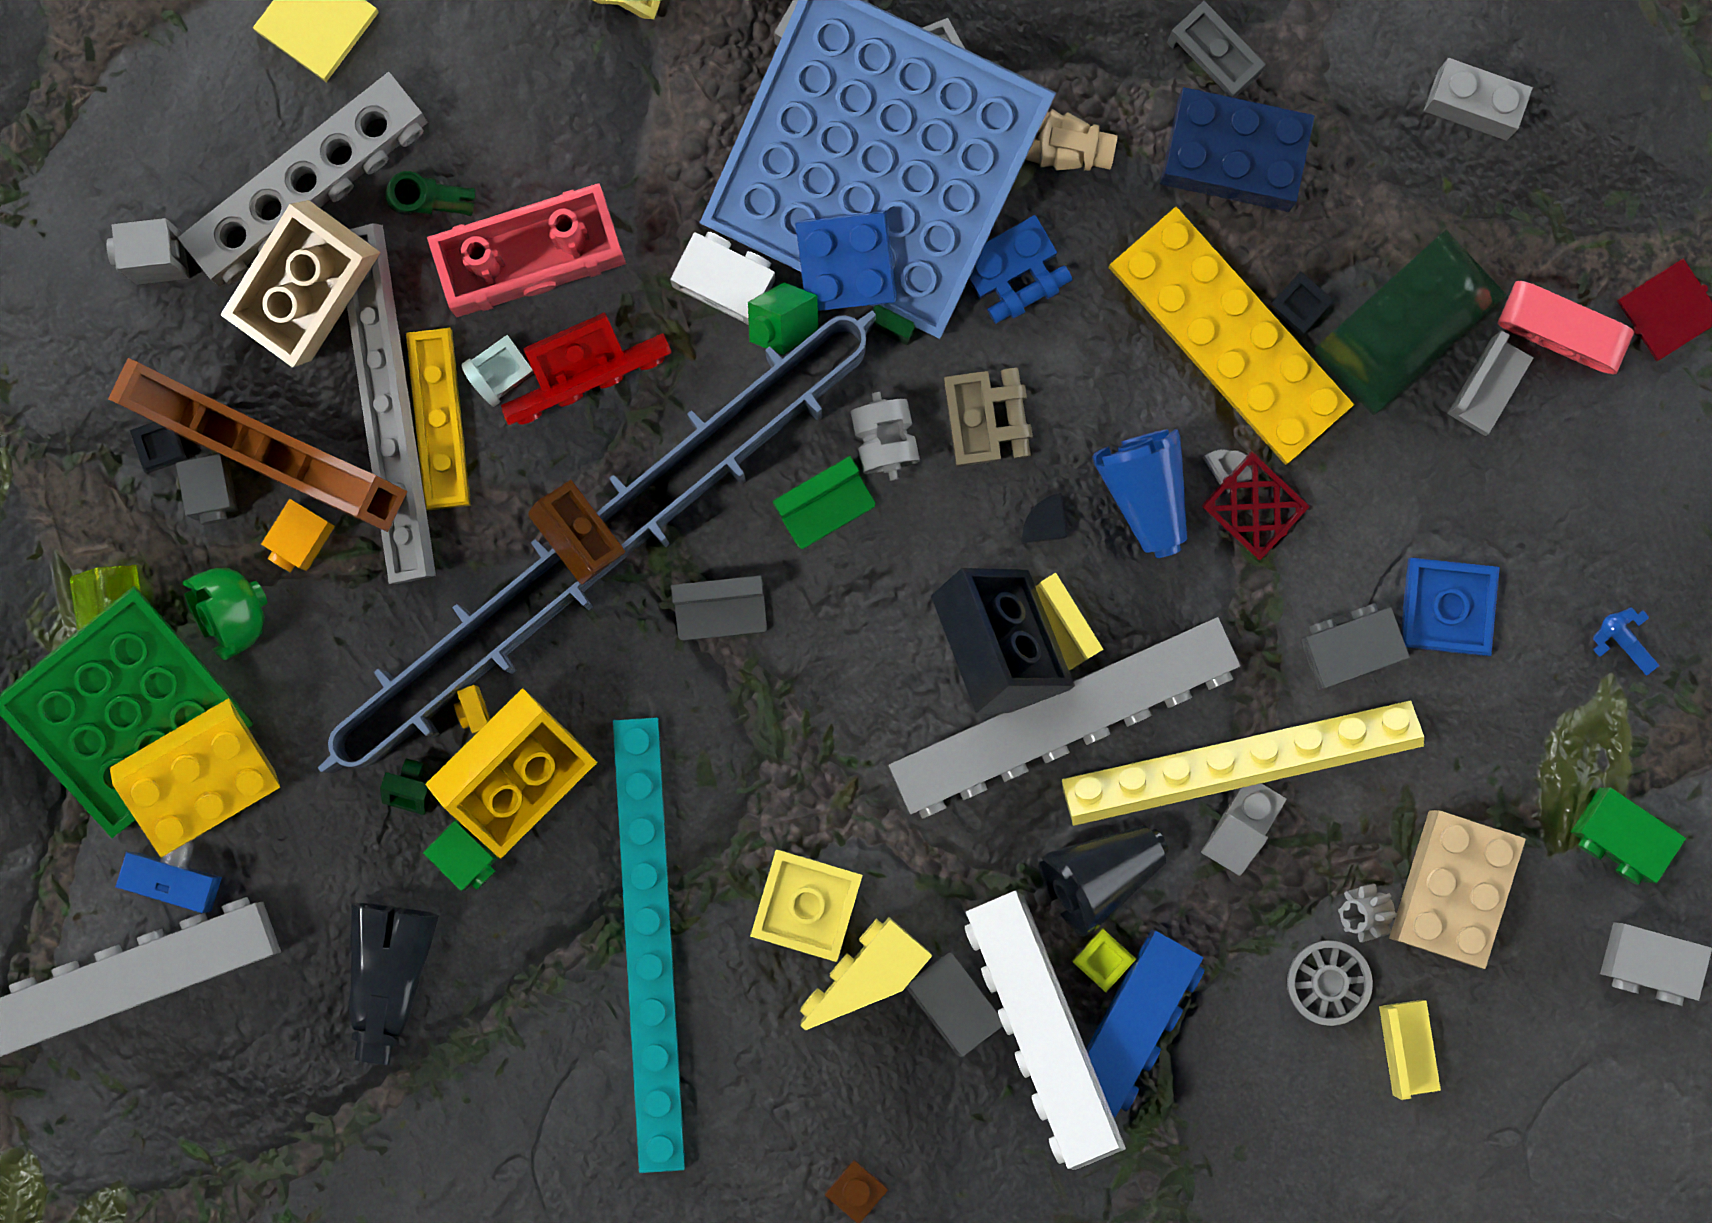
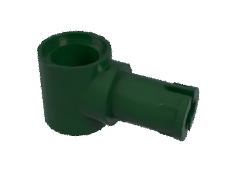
M402 171L396 174L387 186L386 201L389 207L396 213L402 215H411L415 212L432 214V210L472 217L474 203L461 202L459 199L473 201L475 199V188L436 184V179L424 178L412 171ZM401 182L413 183L419 191L417 202L411 205L400 203L394 195L395 186Z

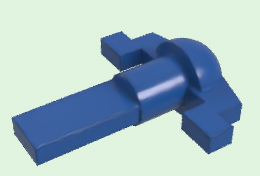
M1631 607L1619 613L1610 614L1603 620L1602 626L1593 637V640L1598 644L1593 650L1599 657L1610 649L1605 641L1613 637L1646 676L1659 667V664L1626 626L1632 620L1638 626L1645 622L1649 616L1644 610L1637 614Z

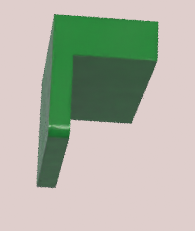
M851 456L772 501L773 506L797 547L801 550L875 507V501L859 476V470Z

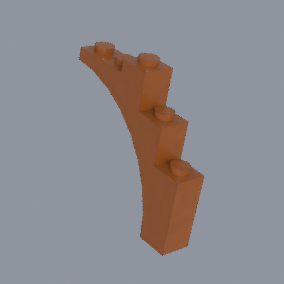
M130 358L127 359L108 400L198 445L228 457L264 476L386 532L389 531L408 492L375 474L327 454L221 404Z

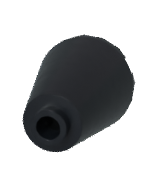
M1141 825L1049 852L1041 857L1042 860L1039 861L1038 867L1049 897L1052 901L1058 898L1066 909L1060 915L1076 933L1083 937L1101 926L1166 864L1165 853L1168 852V845L1157 829L1150 830L1147 826Z

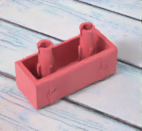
M600 183L575 191L572 189L553 198L467 225L461 224L453 227L451 230L427 237L448 306L456 317L479 310L484 312L493 309L495 305L524 296L530 297L553 290L556 286L587 276L595 277L601 275L603 271L626 264Z

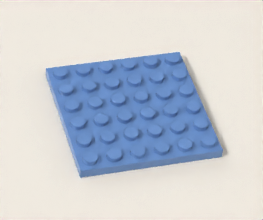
M798 0L700 224L801 272L795 226L797 221L886 211L897 300L893 303L879 305L914 322L916 328L940 339L1056 92L864 0Z

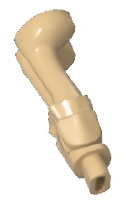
M1052 109L1050 112H1047L1038 131L1040 132L1038 140H1034L1025 159L1038 163L1040 167L1053 166L1056 171L1081 168L1083 162L1084 170L1090 171L1092 166L1110 170L1114 159L1117 135L1100 132L1099 125L1093 124L1090 127V124L1068 112L1065 115H1061Z

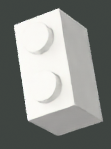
M694 232L670 279L672 287L749 325L748 301L769 291L775 281V272L769 269L771 263L765 258L747 251L744 257L730 250L731 243L717 234L707 232L704 237Z

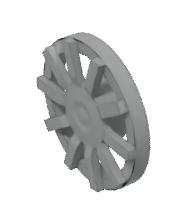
M1319 941L1305 947L1293 959L1287 976V990L1295 1008L1310 1021L1327 1026L1341 1025L1356 1018L1367 1006L1373 987L1371 970L1364 957L1350 945L1338 941ZM1332 948L1329 965L1324 964L1319 949ZM1339 950L1347 952L1352 956L1341 967L1336 966ZM1311 953L1318 966L1316 970L1301 963ZM1358 962L1363 976L1348 977L1346 972ZM1300 969L1312 976L1311 981L1295 982L1297 970ZM1364 983L1362 996L1359 997L1349 991V984ZM1312 988L1313 992L1300 1002L1296 989ZM1344 996L1358 1003L1349 1013L1345 1012L1340 1000ZM1319 997L1322 1000L1317 1016L1306 1008ZM1329 1001L1334 1002L1339 1017L1325 1018Z

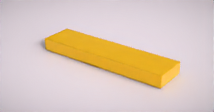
M451 328L406 333L421 480L426 510L471 506Z

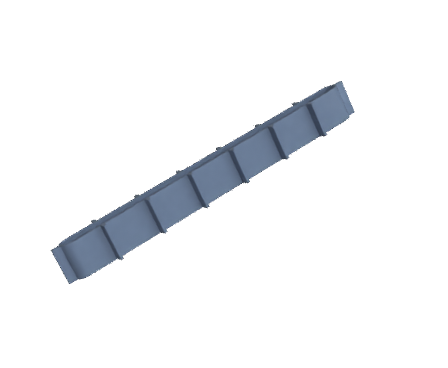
M871 311L858 321L846 315L837 316L825 323L783 359L769 346L765 352L767 362L772 368L705 423L691 410L687 415L696 431L628 487H625L614 475L609 478L619 494L596 512L604 523L832 335L838 332H848L856 336L860 342L859 348L851 356L621 544L626 551L624 555L585 584L581 585L578 581L575 582L366 756L356 762L352 761L345 752V741L354 729L561 560L553 548L548 552L536 539L532 541L531 544L541 558L474 614H471L467 609L458 604L453 606L452 608L463 623L396 678L389 672L377 669L374 672L384 688L331 732L328 740L331 755L318 769L321 772L335 773L343 766L354 768L370 767L380 761L418 728L426 736L437 737L440 733L430 719L458 696V690L471 686L496 664L504 671L513 674L517 670L507 657L509 653L575 599L586 609H592V604L583 592L652 535L667 547L670 543L660 529L727 473L730 472L741 484L746 482L745 475L738 464L806 409L817 421L821 420L822 408L816 400L861 363L866 351V335L873 329L876 314Z

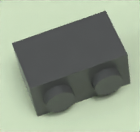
M1374 603L1352 611L1353 621L1337 626L1334 618L1308 627L1311 636L1300 639L1318 690L1410 658L1391 607L1379 611L1377 604Z

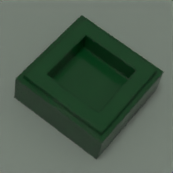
M879 304L878 306L875 305L872 310L876 314L873 329L908 345L914 334V322Z

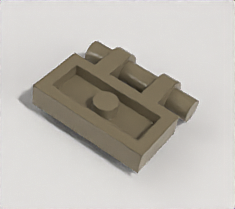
M1018 368L1001 370L1003 387L991 388L988 371L944 377L956 467L1000 461L999 443L1011 442L1014 459L1031 456L1029 439L1033 438L1031 424L1026 423L1023 400L1027 399L1026 386L1021 385ZM1006 403L1009 426L996 427L993 404Z

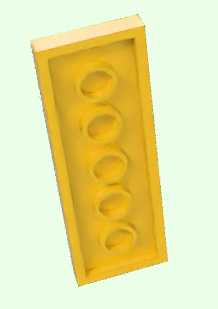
M1177 207L1173 208L1109 265L1108 268L1285 465L1354 405Z

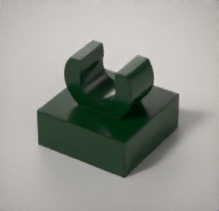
M406 758L400 776L385 772L380 787L382 804L421 815L426 814L430 802V790L425 785L426 783L422 782L424 775L422 762Z

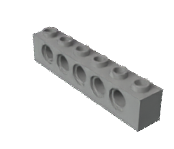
M387 72L186 230L178 239L215 284L219 287L225 282L227 285L233 284L249 270L247 265L256 259L289 204L309 200L320 208L330 199L333 202L339 201L353 189L354 185L352 182L366 172L369 175L382 168L389 159L387 155L400 144L406 147L415 142L423 134L424 130L422 127L428 122L390 72ZM375 119L387 121V128L381 136L369 137L366 135V128L371 121ZM342 146L352 148V155L348 162L342 165L331 163L332 153L337 148ZM305 174L316 175L317 182L311 191L306 193L297 191L296 184L301 176ZM271 201L281 202L282 208L277 218L269 221L262 219V209L267 203ZM235 229H245L246 239L244 243L237 248H228L227 237L229 233Z

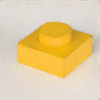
M472 685L457 691L460 702L455 703L454 708L462 728L470 727L472 734H476L491 718L480 688Z

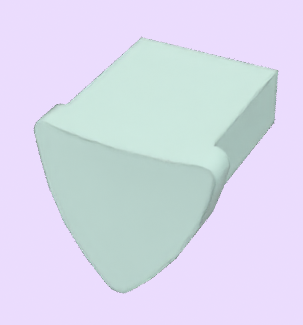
M508 335L474 359L470 360L469 358L462 363V369L469 382L492 407L501 402L499 400L500 397L534 374L532 368Z

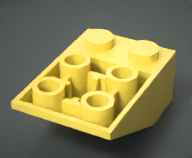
M890 917L883 924L876 918L859 938V941L864 945L854 958L847 953L830 972V977L835 981L824 993L817 988L802 1005L800 1012L805 1016L801 1020L800 1026L808 1030L902 992L932 957V954Z

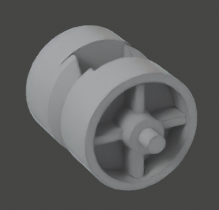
M881 392L872 393L873 402L850 411L855 436L862 438L864 442L858 448L861 465L865 474L889 473L890 481L899 479L897 471L901 470L902 467L920 462L915 436L907 433V429L912 425L907 399L882 400Z

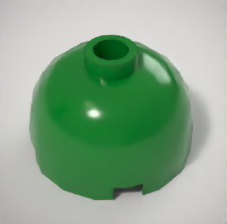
M214 568L183 581V586L192 589L184 593L200 632L204 638L210 635L214 636L219 643V646L212 649L222 660H227L255 643L261 635L264 625L262 607L267 605L265 593L257 581L254 580L249 583L242 574L230 568Z

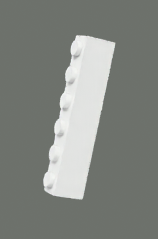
M1013 891L966 911L970 924L965 926L968 940L975 951L981 949L987 966L981 968L982 975L990 992H998L1004 1007L998 1010L999 1018L1008 1035L1014 1033L1020 1048L1019 1051L1015 1052L1016 1061L1025 1078L1031 1076L1037 1093L1032 1095V1100L1042 1121L1048 1119L1054 1136L1049 1138V1143L1059 1164L1065 1162L1068 1169L1077 1170L1125 1150V1145L1024 895Z

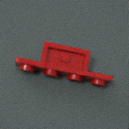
M603 312L523 348L540 388L502 404L501 408L508 425L516 422L519 425L530 423L538 419L542 415V411L556 404L559 406L573 404L583 397V392L597 386L600 388L611 387L622 381L624 374L639 367L641 370H648L658 366L665 360L664 356L672 352L662 333L622 351L607 315Z

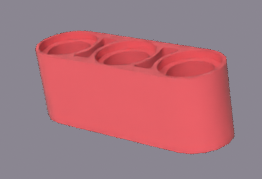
M1524 281L1515 282L1498 320L1500 327L1592 369L1612 375L1617 374L1634 335V331L1621 322Z

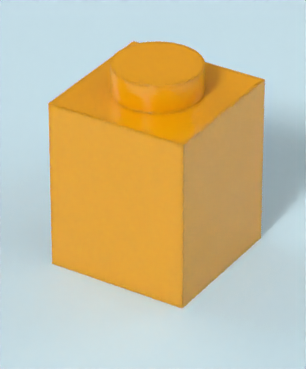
M289 499L261 545L272 551L267 559L291 573L295 566L307 571L335 526L299 503Z

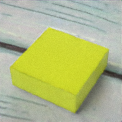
M1101 928L1072 962L1103 991L1107 992L1136 958Z

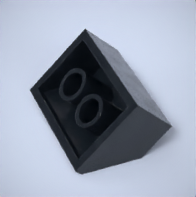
M961 568L931 595L976 714L1011 713L1067 692L1075 686L1029 570Z

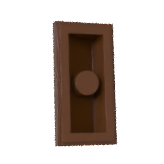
M572 480L538 500L528 512L530 519L581 585L591 580L626 552Z

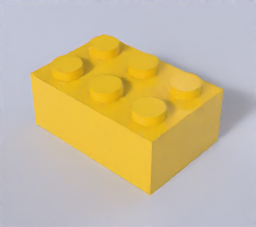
M522 688L425 785L444 809L501 859L597 764V761L552 715Z
M229 698L110 767L114 788L161 858L280 788L274 768Z

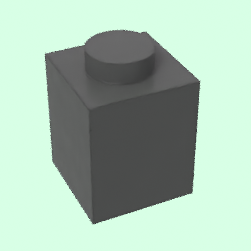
M217 454L176 463L186 516L194 520L200 519L201 525H209L226 521V513L239 511L228 458Z

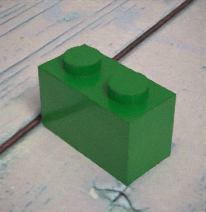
M1611 787L1598 789L1571 830L1572 834L1581 839L1578 846L1582 850L1599 860L1605 855L1618 864L1615 871L1619 875L1636 885H1639L1641 881L1657 883L1686 840L1684 836Z

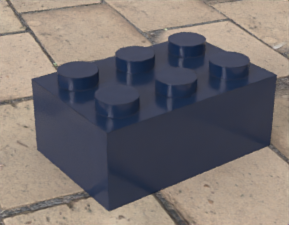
M1183 87L1177 100L1160 185L1290 212L1297 202L1315 115Z

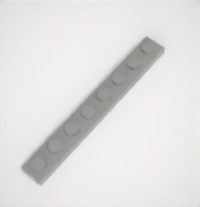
M372 223L350 229L381 253L349 301L347 310L372 474L408 491L389 531L386 532L381 529L389 584H400L434 577L436 572L383 225Z

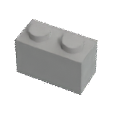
M1447 58L1437 72L1424 112L1507 141L1520 126L1533 87Z
M163 218L112 224L113 238L107 239L109 262L111 265H116V270L136 285L190 279L187 249L178 239L183 233L169 220Z
M1613 922L1600 974L1614 978L1611 987L1639 994L1640 986L1657 990L1655 999L1682 1006L1684 998L1699 1001L1712 948L1635 926Z

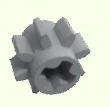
M1376 884L1361 886L1344 893L1348 901L1338 909V912L1340 913L1341 922L1345 927V932L1358 933L1359 942L1373 940L1391 933L1388 924L1392 922L1393 918L1397 917V913H1395L1394 904L1390 899V893H1377Z

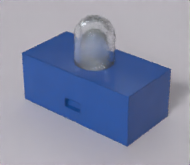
M190 840L163 856L162 859L139 852H126L115 887L193 911L206 913L212 911L222 877L188 867L194 849L193 842Z

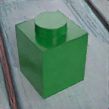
M783 282L748 301L749 342L766 349L770 346L776 353L781 355L798 347L818 330L817 295Z
M455 820L423 852L461 891L467 890L471 885L476 890L480 889L496 872L491 865L498 857L458 820Z

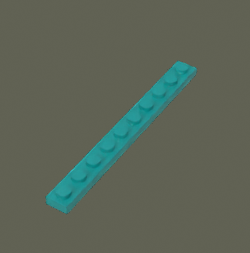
M659 718L613 720L639 1173L685 1170Z

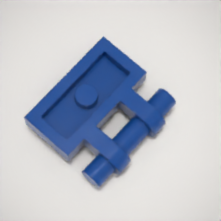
M1036 215L986 242L969 278V282L979 299L996 291L1000 298V302L987 308L995 324L1009 316L1012 319L1025 313V307L1044 296L1046 299H1050L1060 293V287L1073 280L1065 265L1051 273L1044 266L1043 263L1055 257L1057 251ZM1030 271L1035 282L1014 292L1009 282Z

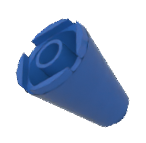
M1167 429L1147 433L1121 441L1122 446L1118 447L1119 452L1111 454L1109 446L1094 453L1092 458L1096 469L1144 552H1154L1156 558L1167 557L1180 552V544L1187 540L1182 446L1179 431L1175 429L1169 434Z

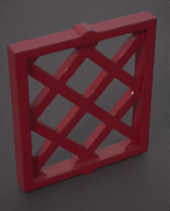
M1250 452L1229 476L1224 477L1223 483L1201 507L1255 558L1261 560L1281 537L1287 535L1290 527L1310 506L1259 457ZM1251 465L1252 481L1237 482V476L1246 466ZM1258 467L1272 480L1258 481ZM1273 486L1274 502L1259 503L1258 487ZM1252 487V503L1237 504V488ZM1280 488L1294 501L1280 502ZM1230 489L1231 505H1215V500L1223 491ZM1295 507V513L1285 524H1281L1280 508ZM1274 508V524L1259 525V509ZM1252 509V525L1238 526L1237 510ZM1216 511H1231V525ZM1274 530V536L1264 547H1259V531ZM1253 531V546L1238 532Z

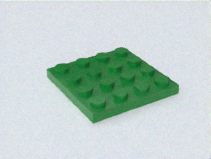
M135 585L0 693V716L111 838H114L135 821V818L112 784L110 767L228 698L246 726L249 728L253 725V720Z

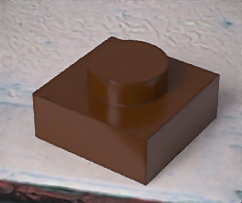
M853 1159L826 1190L824 1195L856 1223H861L886 1194L888 1187L857 1160Z

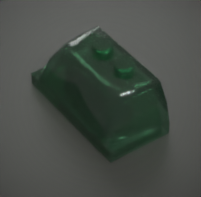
M1446 229L1313 351L1374 416L1507 294Z

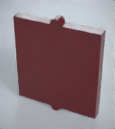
M1684 258L1617 300L1634 326L1632 329L1634 335L1641 337L1656 362L1712 327V301L1706 293L1708 287L1705 284H1700Z

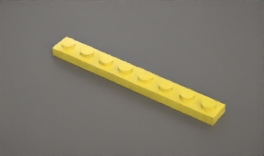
M1406 701L1062 779V786L1072 824L1075 826L1424 747V735L1412 702Z

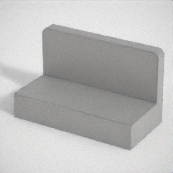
M1500 331L1491 338L1447 413L1484 436L1491 432L1533 360V357L1507 343L1506 341L1510 335L1504 331Z

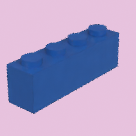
M1152 929L1086 1047L1108 1106L1115 1118L1120 1109L1127 1112L1139 1091V1088L1134 1086L1136 1079L1142 1069L1149 1072L1161 1051V1048L1156 1046L1157 1041L1163 1030L1168 1032L1173 1030L1183 1011V1008L1177 1006L1185 990L1191 993L1195 990L1205 971L1204 968L1199 966L1203 960L1202 956Z

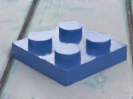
M886 211L803 220L795 223L803 287L805 291L817 295L818 311L893 303L897 300Z

